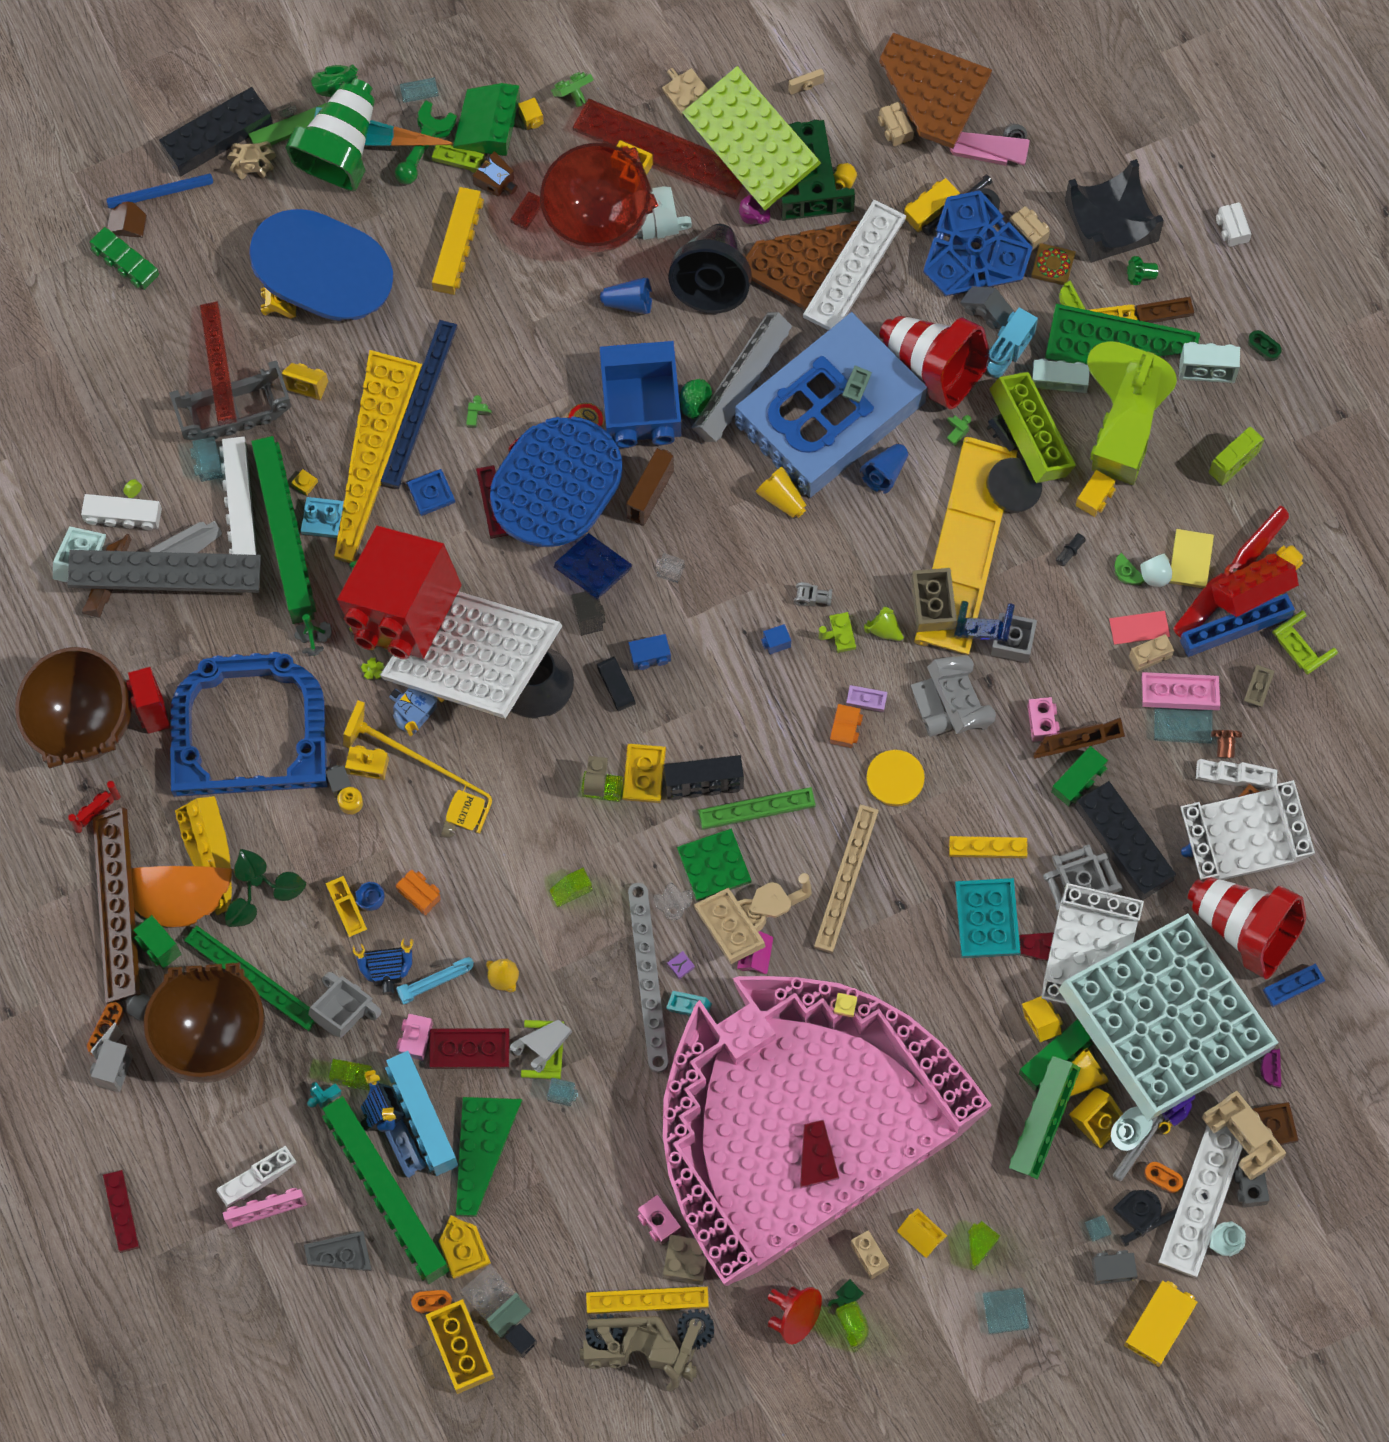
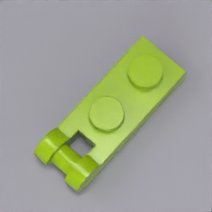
M436 145L432 161L467 169L475 173L481 166V163L484 162L486 156L475 151L455 149L452 145Z

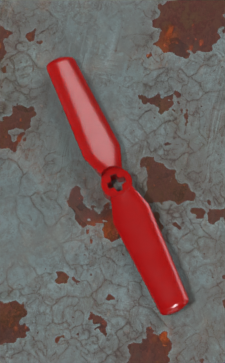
M1279 506L1239 549L1232 564L1226 566L1224 573L1219 574L1208 582L1174 626V632L1178 637L1181 638L1183 632L1201 626L1219 607L1215 604L1211 584L1233 574V569L1241 570L1257 560L1289 519V513L1283 506Z

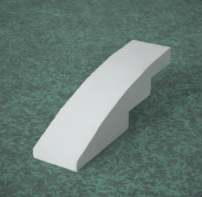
M1199 759L1197 761L1196 779L1233 786L1247 787L1251 784L1254 788L1274 789L1275 784H1277V770L1244 762L1235 764L1220 761L1217 763Z

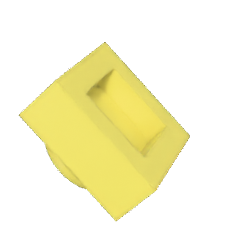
M838 993L834 1014L853 1018L857 997Z

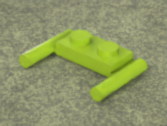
M1301 610L1274 629L1272 633L1278 638L1277 641L1301 669L1303 668L1304 672L1308 675L1337 655L1338 652L1333 647L1319 658L1292 627L1307 616Z
M525 1020L524 1028H542L554 1021ZM563 1043L546 1062L544 1069L540 1073L535 1070H521V1078L561 1079Z

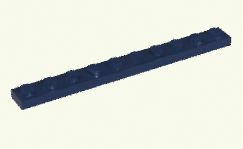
M443 320L438 322L381 479L382 485L400 488L458 328L457 324Z

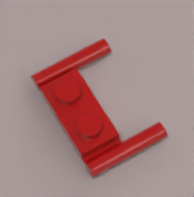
M113 781L107 782L109 794L107 791L97 794L93 798V802L88 806L82 807L76 816L75 814L68 816L76 833H81L82 827L90 823L93 817L98 816L114 800L117 801L121 798Z

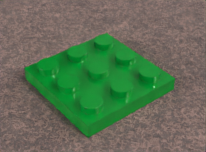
M732 828L677 847L696 901L706 899L727 888L732 890L752 883Z

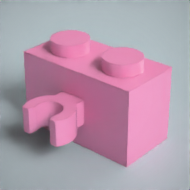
M408 1014V1018L404 1019L402 1024L403 1037L399 1038L397 1043V1049L400 1054L409 1051L412 1059L424 1061L430 1038V1029L433 1026L431 1018Z

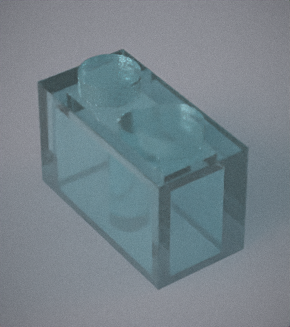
M215 437L192 441L193 448H190L192 459H196V465H193L195 476H199L201 482L223 478Z

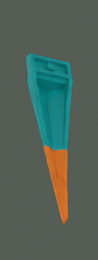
M316 107L315 117L321 111V107ZM370 120L364 146L452 145L453 143Z

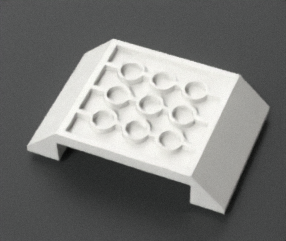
M1294 780L1275 784L1274 789L1202 806L1200 802L1180 807L1200 880L1206 881L1210 877L1225 880L1286 866L1315 854Z
M1066 883L1045 971L1042 999L1068 1004L1058 990L1066 979L1131 945L1134 941L1144 901Z

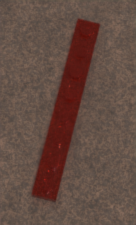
M218 301L200 305L217 422L219 426L235 423L237 418Z

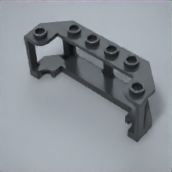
M277 360L268 363L269 370L264 371V369H260L261 374L192 395L189 394V391L185 392L186 395L180 396L178 390L169 392L183 438L196 441H213L224 435H233L240 430H250L260 424H269L280 417L292 406ZM279 377L285 397L274 400L270 385ZM260 389L265 390L271 410L240 419L234 401L235 397ZM220 401H227L233 421L202 430L197 409ZM177 407L186 408L190 411L194 425L183 427Z

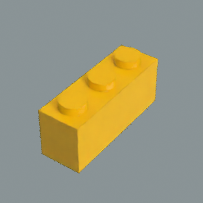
M946 178L941 182L937 181L932 186V189L928 192H923L915 202H910L904 208L905 220L917 232H920L922 226L928 225L942 213L946 198L960 195V192Z

